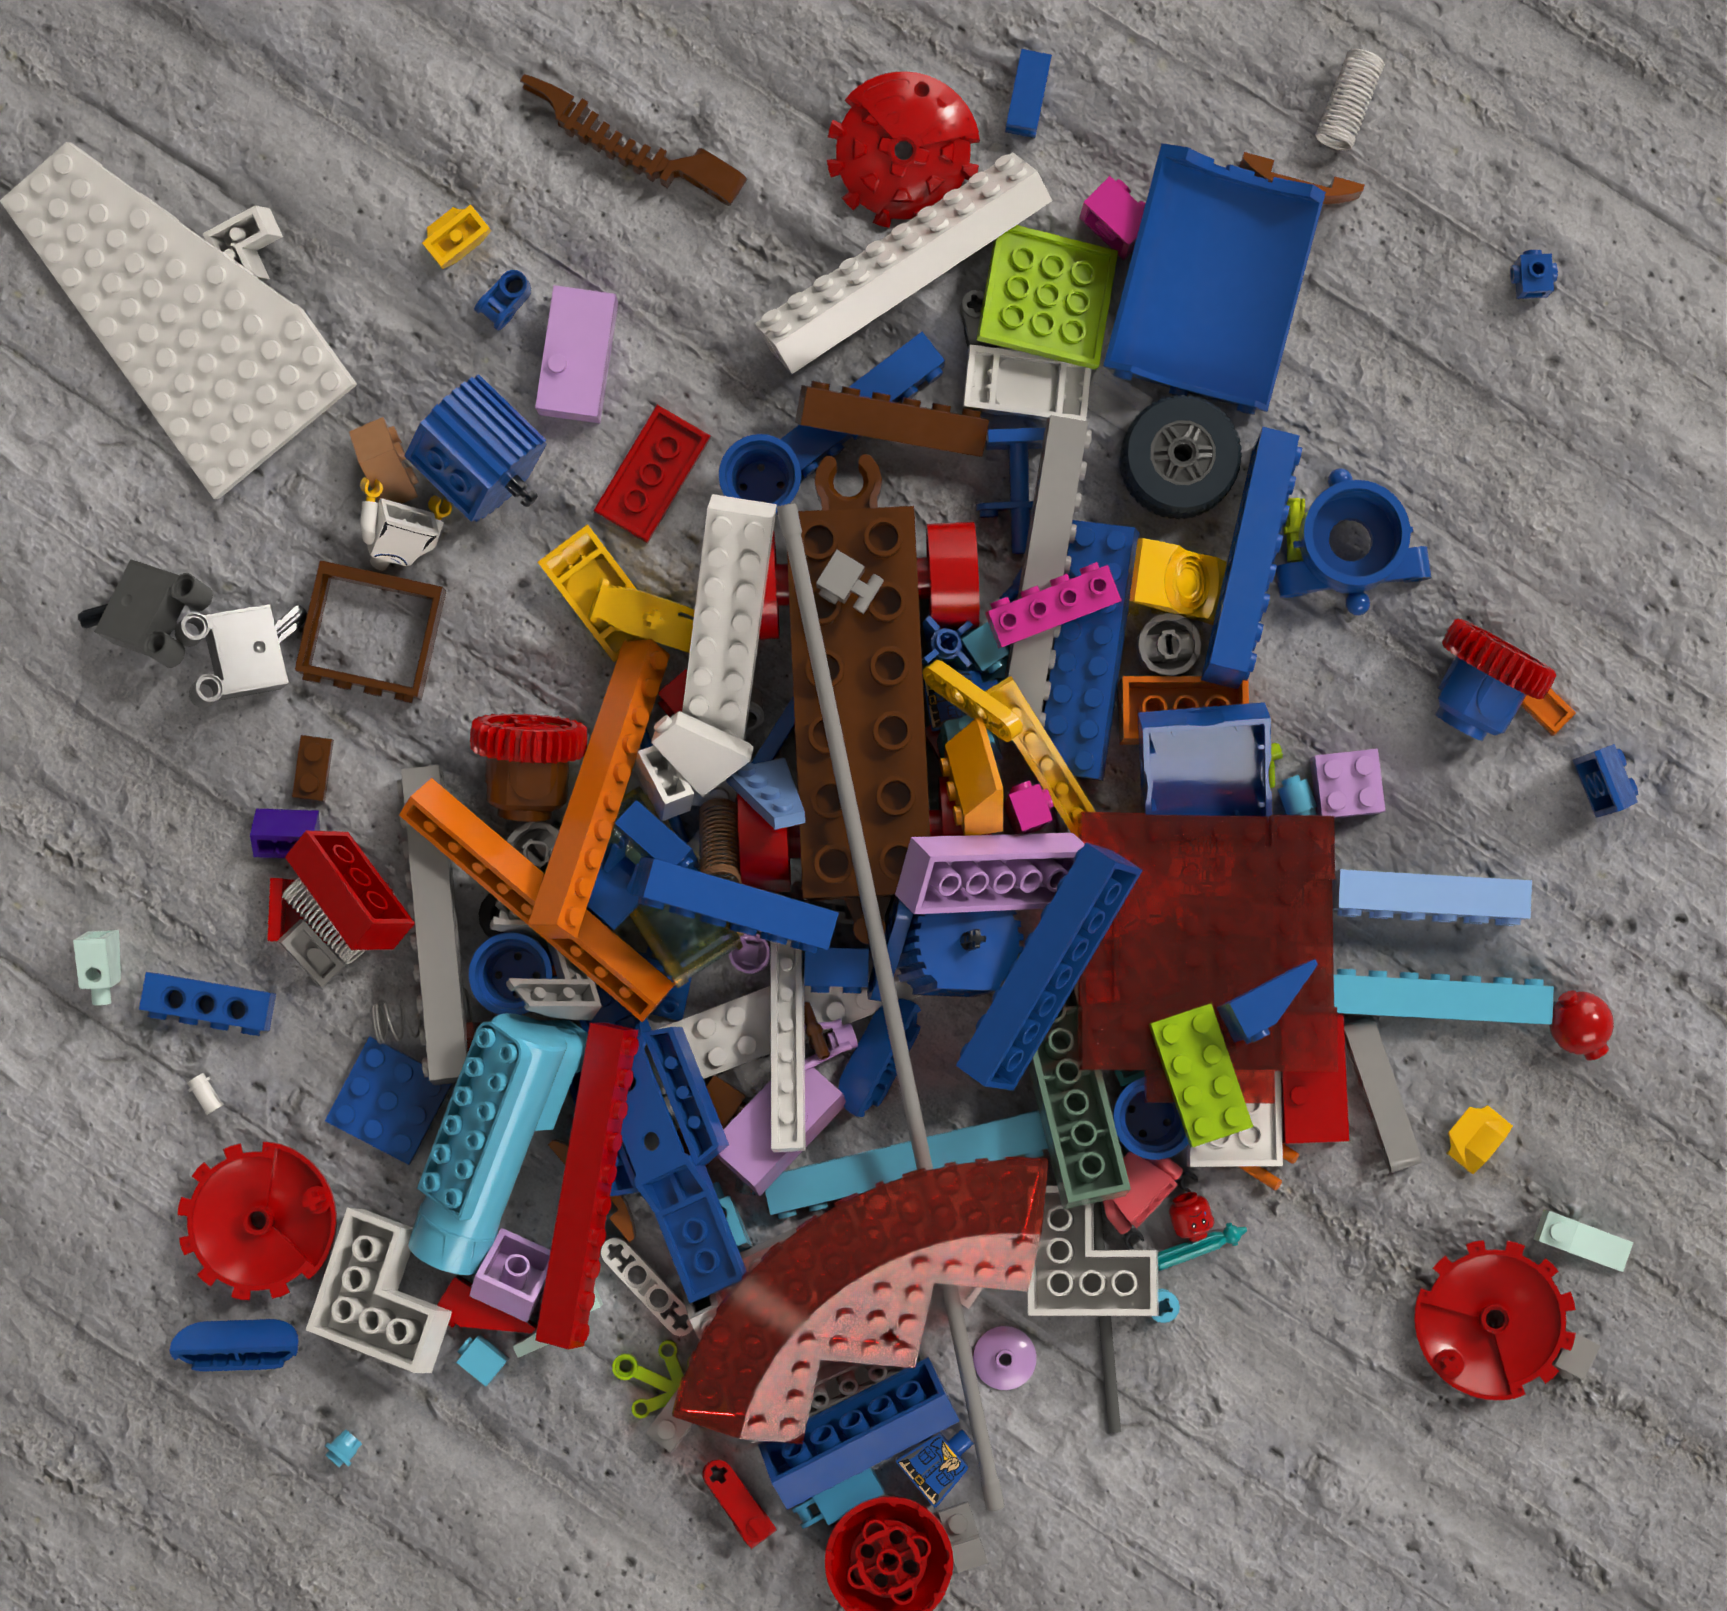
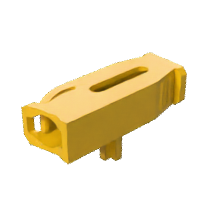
M600 579L588 615L590 621L596 622L597 618L600 617L602 621H606L613 628H618L623 632L645 639H652L654 642L690 653L693 620L686 616L678 615V613L682 612L694 617V609L626 586H608L609 581L607 579Z

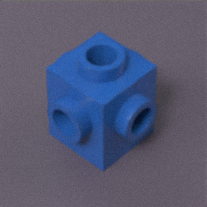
M1527 250L1517 258L1514 265H1511L1510 280L1512 284L1516 285V299L1547 298L1554 291V282L1557 281L1558 268L1556 263H1552V253L1542 254V250Z

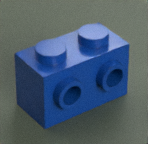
M818 948L817 954L805 951L804 986H811V992L830 993L831 986L843 987L842 993L861 994L862 987H868L869 949L829 948L825 950Z

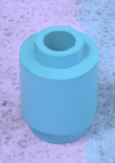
M1296 775L1281 781L1283 787L1277 790L1287 817L1291 816L1293 823L1317 815L1315 810L1317 804L1307 778L1301 780L1300 776Z

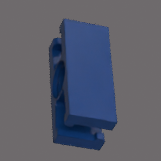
M1021 49L1006 123V133L1031 138L1036 137L1052 57L1051 54Z

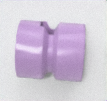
M740 934L732 941L729 947V958L737 970L746 974H755L762 971L770 961V946L758 934L756 936Z

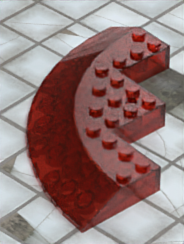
M1006 1157L1005 1160L995 1161L981 1158L975 1159V1162L945 1163L944 1167L931 1170L921 1168L902 1174L903 1178L885 1184L883 1181L875 1184V1188L860 1195L857 1192L834 1203V1208L819 1217L814 1215L803 1222L788 1239L773 1245L761 1257V1262L750 1273L747 1271L741 1277V1283L733 1293L729 1292L717 1307L715 1317L709 1327H705L696 1350L690 1356L689 1366L680 1381L672 1417L738 1439L803 1444L820 1360L915 1368L934 1283L1028 1292L1042 1235L1048 1170L1047 1158Z

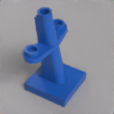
M1045 428L988 429L986 435V450H1008L1010 502L976 504V511L979 512L980 518L998 517V511L1010 510L1012 554H1025L1030 524V510H1032L1033 501H1030L1029 449H1042Z

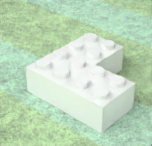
M1027 1186L1028 1316H1159L1158 1251L1094 1250V1203L1063 1210L1057 1186Z
M347 1208L306 1331L410 1372L432 1373L452 1311L398 1291L411 1253L408 1242L413 1227L365 1209Z

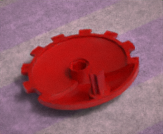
M908 71L891 72L865 81L855 88L844 100L851 108L842 123L832 120L827 138L837 139L836 159L827 160L830 177L840 175L849 191L841 197L853 211L861 204L876 215L872 223L881 227L890 228L891 219H913L921 209L934 205L943 199L947 192L960 188L965 179L969 181L974 174L978 173L979 165L970 163V144L980 143L978 127L972 112L964 100L952 88L940 80L925 74ZM900 142H907L912 147V155L906 160H901L895 155V146Z
M263 1142L262 1151L243 1153L241 1143L231 1145L223 1149L227 1159L221 1161L212 1169L203 1162L193 1173L192 1177L199 1183L191 1199L181 1197L178 1205L177 1215L187 1216L188 1236L179 1238L180 1246L184 1256L192 1252L195 1253L197 1259L204 1267L197 1275L210 1287L218 1279L234 1287L231 1297L236 1299L250 1300L251 1291L270 1289L272 1299L290 1293L286 1283L295 1279L301 1273L308 1280L311 1279L327 1260L333 1247L337 1229L335 1199L329 1183L319 1168L297 1150L276 1142ZM256 1211L262 1212L266 1217V1224L262 1229L254 1226L252 1222L253 1214Z
M1484 1240L1473 1241L1466 1244L1469 1254L1460 1257L1454 1262H1451L1445 1255L1432 1268L1439 1274L1430 1291L1420 1288L1416 1298L1414 1312L1416 1336L1430 1366L1445 1382L1455 1389L1470 1396L1486 1400L1516 1399L1526 1395L1522 1385L1539 1376L1545 1384L1553 1379L1559 1370L1552 1363L1560 1349L1572 1350L1576 1333L1566 1331V1311L1576 1310L1571 1291L1560 1294L1558 1287L1552 1280V1277L1559 1271L1549 1260L1544 1258L1538 1265L1522 1255L1525 1245L1507 1241L1505 1250H1486ZM1491 1310L1501 1311L1503 1314L1501 1325L1497 1327L1489 1326L1486 1323L1488 1312Z

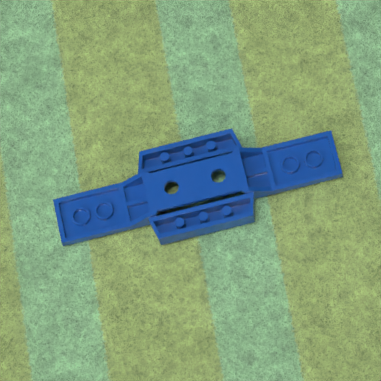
M597 985L596 989L602 1007L592 1020H579L582 1029L588 1033L590 1023H609L639 1030L637 1037L639 1048L634 1056L632 1066L636 1085L627 1095L628 1111L623 1119L621 1129L622 1145L617 1153L615 1164L617 1175L612 1183L610 1196L641 1193L655 1213L689 1303H695L749 1278L705 1166L727 1148L729 1143L683 1027H667L652 1030L647 1018L641 1022ZM646 1044L650 1050L690 1155L684 1152V1147L673 1124L672 1116L668 1111L660 1086L649 1063V1058L645 1053L644 1048ZM581 1072L574 1074L569 1087L575 1106ZM649 1132H654L659 1137V1145L654 1151L648 1150L644 1144L645 1136Z

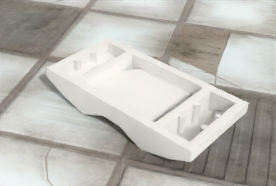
M970 344L963 408L995 415L1030 417L1046 421L1050 415L1086 421L1091 369L1021 351Z

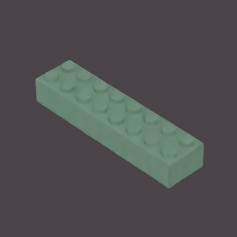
M1078 981L1028 1065L1063 1210L1124 1197L1131 1190Z

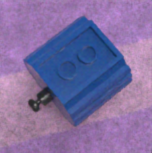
M476 375L475 378L471 377L468 382H463L460 387L452 390L451 394L445 396L441 403L437 404L431 413L420 422L404 457L471 522L473 520L477 522L480 518L483 519L487 514L494 512L496 508H499L512 495L514 497L521 496L523 499L520 503L525 507H529L535 502L538 495L535 491H530L529 493L526 491L528 485L525 481L531 475L543 453L547 440L480 375Z
M1016 911L913 914L896 968L901 972L900 975H897L900 982H907L913 989L912 995L977 997L995 992L1008 977L1010 965L1024 949V947L1019 946V941L1024 940V935L1018 933V928L1022 926L1021 921L1015 920L1013 915L1017 914Z

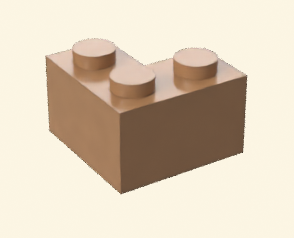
M381 417L349 431L359 465L369 480L371 488L375 487V479L379 480L383 485L382 493L376 497L378 502L382 498L403 504L418 497L414 485L418 484L419 481L413 467L409 466L406 468L403 460H406L404 457L405 452L395 426L388 427L384 417Z

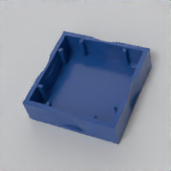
M1265 702L1138 713L1141 816L1146 843L1192 840L1209 835L1230 837L1273 833L1272 791L1269 784L1271 717Z

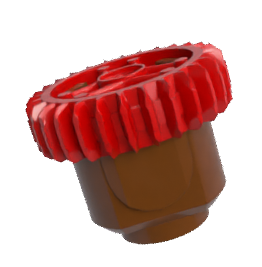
M525 713L483 715L482 717L478 716L472 721L470 749L475 754L486 756V800L491 806L498 808L497 815L499 817L514 821H546L552 818V811L560 809L567 803L570 761L575 762L583 758L587 749L588 734L585 725L576 720H569V718Z

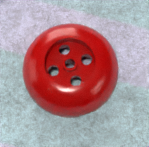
M880 1496L857 1504L847 1511L836 1523L826 1546L825 1573L831 1592L845 1611H933L943 1599L953 1573V1551L943 1525L926 1507L904 1497ZM895 1530L901 1531L904 1536L902 1542L897 1544L890 1540V1534ZM869 1544L874 1547L875 1552L871 1557H864L861 1554L863 1545ZM890 1553L894 1555L895 1560L892 1563L884 1562V1554ZM907 1560H914L917 1563V1569L912 1573L906 1572L903 1568V1564ZM882 1573L888 1577V1583L885 1586L880 1587L875 1584L874 1578L877 1574Z

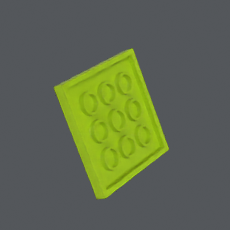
M1019 225L1014 226L993 242L976 340L1096 370L1100 364L1118 251Z

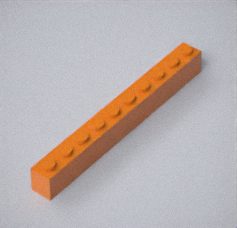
M652 639L623 641L528 922L530 927L548 939H577L670 654Z
M433 778L428 780L410 796L399 816L528 925L545 874ZM587 909L577 939H548L533 929L641 1022L655 1010L675 985Z

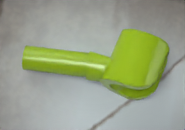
M1278 743L1271 744L1270 788H1275L1274 761L1283 758L1282 749Z

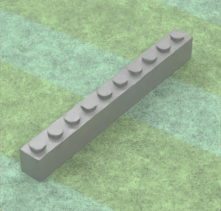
M1050 415L1046 420L1017 600L1022 598L1021 591L1037 585L1040 591L1052 587L1050 580L1064 574H1069L1071 556H1067L1068 544L1074 543L1077 525L1072 524L1073 513L1079 512L1082 493H1077L1079 480H1084L1087 462L1082 461L1084 449H1089L1092 437V430H1087L1088 421ZM1061 625L1012 643L1009 647L1004 679L1009 676L1013 677L1043 727L1045 726L1046 713L1041 712L1043 700L1048 701L1051 689V682L1046 681L1048 669L1054 668L1056 650H1051L1053 637L1058 638Z
M439 765L401 769L402 779L397 780L398 795L400 799L404 798V806L410 796L431 778L445 788L444 773ZM400 817L402 829L407 830V840L402 843L405 860L409 859L410 871L405 872L406 886L408 890H412L413 902H408V912L412 920L415 921L416 933H411V944L413 952H418L419 964H414V977L416 983L421 984V995H417V1009L419 1015L423 1014L424 1026L419 1028L421 1045L426 1046L427 1058L422 1059L423 1074L425 1078L429 1077V1081L433 1085L457 1083L469 1051V1039L452 860Z

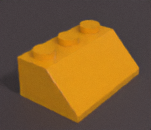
M978 717L945 744V758H940L942 776L949 779V782H946L949 801H955L956 806H953L954 821L956 826H962L964 836L1003 832V786L983 717Z

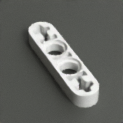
M621 1237L608 1239L601 1249V1256L604 1262L672 1334L676 1336L689 1334L693 1329L689 1318L686 1321L688 1328L685 1329L682 1326L675 1328L673 1324L676 1320L672 1314L669 1313L667 1318L661 1314L668 1310L673 1301H675L679 1306L675 1307L674 1311L679 1316L688 1315L681 1298L625 1239ZM610 1244L614 1246L621 1244L624 1248L621 1254L626 1260L630 1254L636 1259L627 1264L623 1272L618 1268L623 1262L618 1257L611 1259L608 1256L611 1251L608 1247ZM633 1266H641L645 1269L647 1276L644 1282L636 1284L629 1279L628 1273ZM655 1289H663L668 1294V1302L663 1307L653 1305L650 1300V1295Z

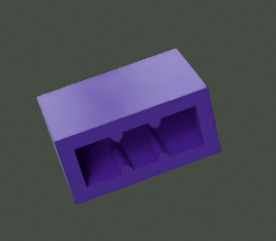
M256 808L250 832L253 857L285 858L306 830L320 831L319 811Z

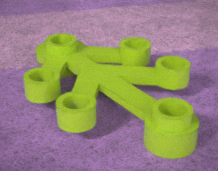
M672 1340L663 1341L658 1348L659 1356L665 1360L671 1379L638 1365L637 1359L629 1353L620 1354L613 1361L612 1371L618 1379L629 1380L634 1377L666 1392L650 1399L639 1398L635 1400L631 1410L636 1418L643 1419L650 1412L665 1407L682 1382L686 1381L676 1355L678 1347ZM665 1344H669L674 1348L672 1355L666 1356L663 1354L662 1347ZM694 1353L688 1358L687 1367L695 1374L700 1392L710 1400H715L718 1403L716 1411H709L706 1407L698 1418H702L707 1422L720 1421L727 1413L728 1401L723 1393L713 1390L705 1369L706 1358L700 1353ZM697 1357L702 1360L703 1365L701 1368L695 1369L691 1366L693 1358ZM628 1360L632 1365L631 1370L627 1372L621 1370V1361ZM644 1403L647 1406V1412L639 1414L635 1409L636 1404Z

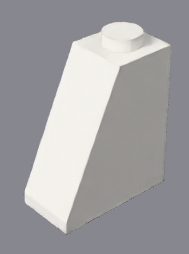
M678 711L672 717L666 715L654 726L655 732L651 743L701 797L705 796L751 761L754 748L750 743L683 712Z

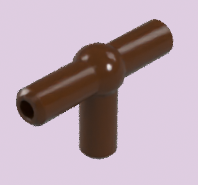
M805 1001L804 1023L806 1026L805 1032L809 1038V1046L816 1051L819 1059L825 1060L830 1056V1052L822 1034L823 1027L817 1022L810 1002Z

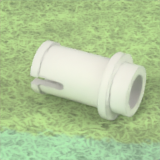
M204 1073L187 1082L190 1087L188 1089L189 1093H194L205 1114L208 1115L224 1104L209 1083L211 1078H206Z

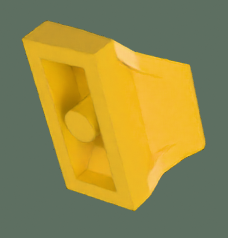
M471 204L465 209L452 207L427 227V239L422 244L439 266L445 269L460 261L479 246L490 234L491 229Z
M1488 1105L1484 1108L1469 1107L1448 1132L1451 1147L1446 1154L1470 1174H1474L1488 1161L1506 1139L1513 1125Z

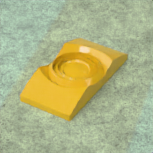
M588 524L537 561L613 662L618 658L623 641L645 639L623 632L618 628H613L606 621H602L600 617L597 618L596 622L588 619L601 578L609 581L608 586H626L636 589Z
M1138 538L1129 601L1213 625L1227 562L1215 556L1188 551L1180 545Z

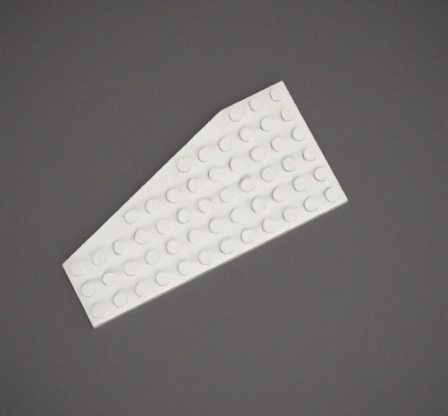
M64 143L0 200L1 204L213 499H220L357 385L302 308L258 279L255 274L191 231L173 215L142 193L134 190L74 144Z

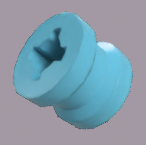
M1158 1289L1159 1316L1151 1317L1157 1322L1167 1323L1178 1315L1179 1301L1170 1291Z

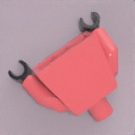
M1130 1151L1123 1160L1131 1190L1124 1197L1103 1201L1107 1219L1119 1234H1124L1123 1239L1127 1247L1134 1249L1129 1242V1238L1132 1235H1138L1142 1242H1144L1142 1233L1137 1229L1177 1186L1183 1191L1191 1192L1190 1189L1185 1187L1184 1180L1190 1177L1198 1182V1177L1195 1174L1183 1172V1168L1170 1158L1160 1160L1145 1159Z

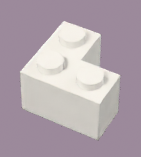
M255 205L203 233L208 243L255 274L262 282L270 279L257 250L283 237L270 208Z

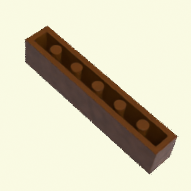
M811 381V386L801 385L795 423L977 457L983 456L989 420L980 417L981 411L963 408L962 414L950 412L951 406L933 403L932 408L921 407L920 400L905 397L902 398V403L890 401L891 395L872 392V397L860 395V389L842 386L841 392L829 390L830 384L818 381Z

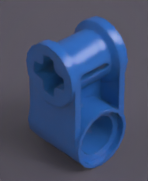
M518 270L506 271L494 286L479 299L474 311L478 314L483 313L494 323V328L497 331L503 329L531 295L532 288L530 282ZM514 280L523 281V287L518 293H510L508 291L509 284ZM491 307H494L499 313H496Z

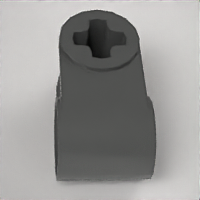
M980 290L967 292L960 305L967 348L969 349L970 344L993 348L1000 347L976 340L982 306L978 313H975L973 308L968 307L971 300H974L976 305H983L984 292Z

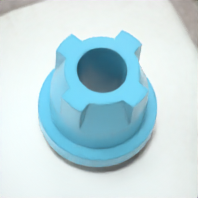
M345 1429L331 1444L327 1442L325 1447L329 1451L325 1456L339 1468L343 1463L349 1467L351 1465L350 1460L362 1443Z

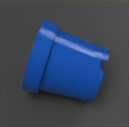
M755 434L736 441L726 451L719 467V483L724 496L781 506L790 504L794 500L801 483V467L795 452L784 441L771 435ZM759 465L765 466L763 471H759L757 468ZM779 482H782L785 486L784 488L779 489L777 487V484ZM742 484L747 485V489L744 491L740 490V485Z
M502 933L486 940L474 953L469 966V983L475 998L487 1010L498 1015L505 1013L522 1015L530 1011L524 1008L526 1004L521 997H514L515 991H511L507 987V981L509 978L534 979L533 974L535 972L540 973L539 979H552V966L546 951L534 939L519 933ZM518 952L522 955L520 960L515 959V954ZM498 971L502 972V978L497 979L495 976Z
M1142 1077L1129 1084L1122 1091L1114 1108L1113 1119L1117 1135L1129 1151L1145 1159L1160 1160L1178 1154L1189 1144L1167 1077ZM1154 1094L1159 1095V1100L1156 1102L1152 1100ZM1130 1105L1135 1107V1111L1132 1113L1128 1111V1106ZM1165 1119L1170 1120L1171 1123L1169 1126H1165L1163 1124V1121ZM1140 1130L1146 1131L1145 1137L1139 1136Z

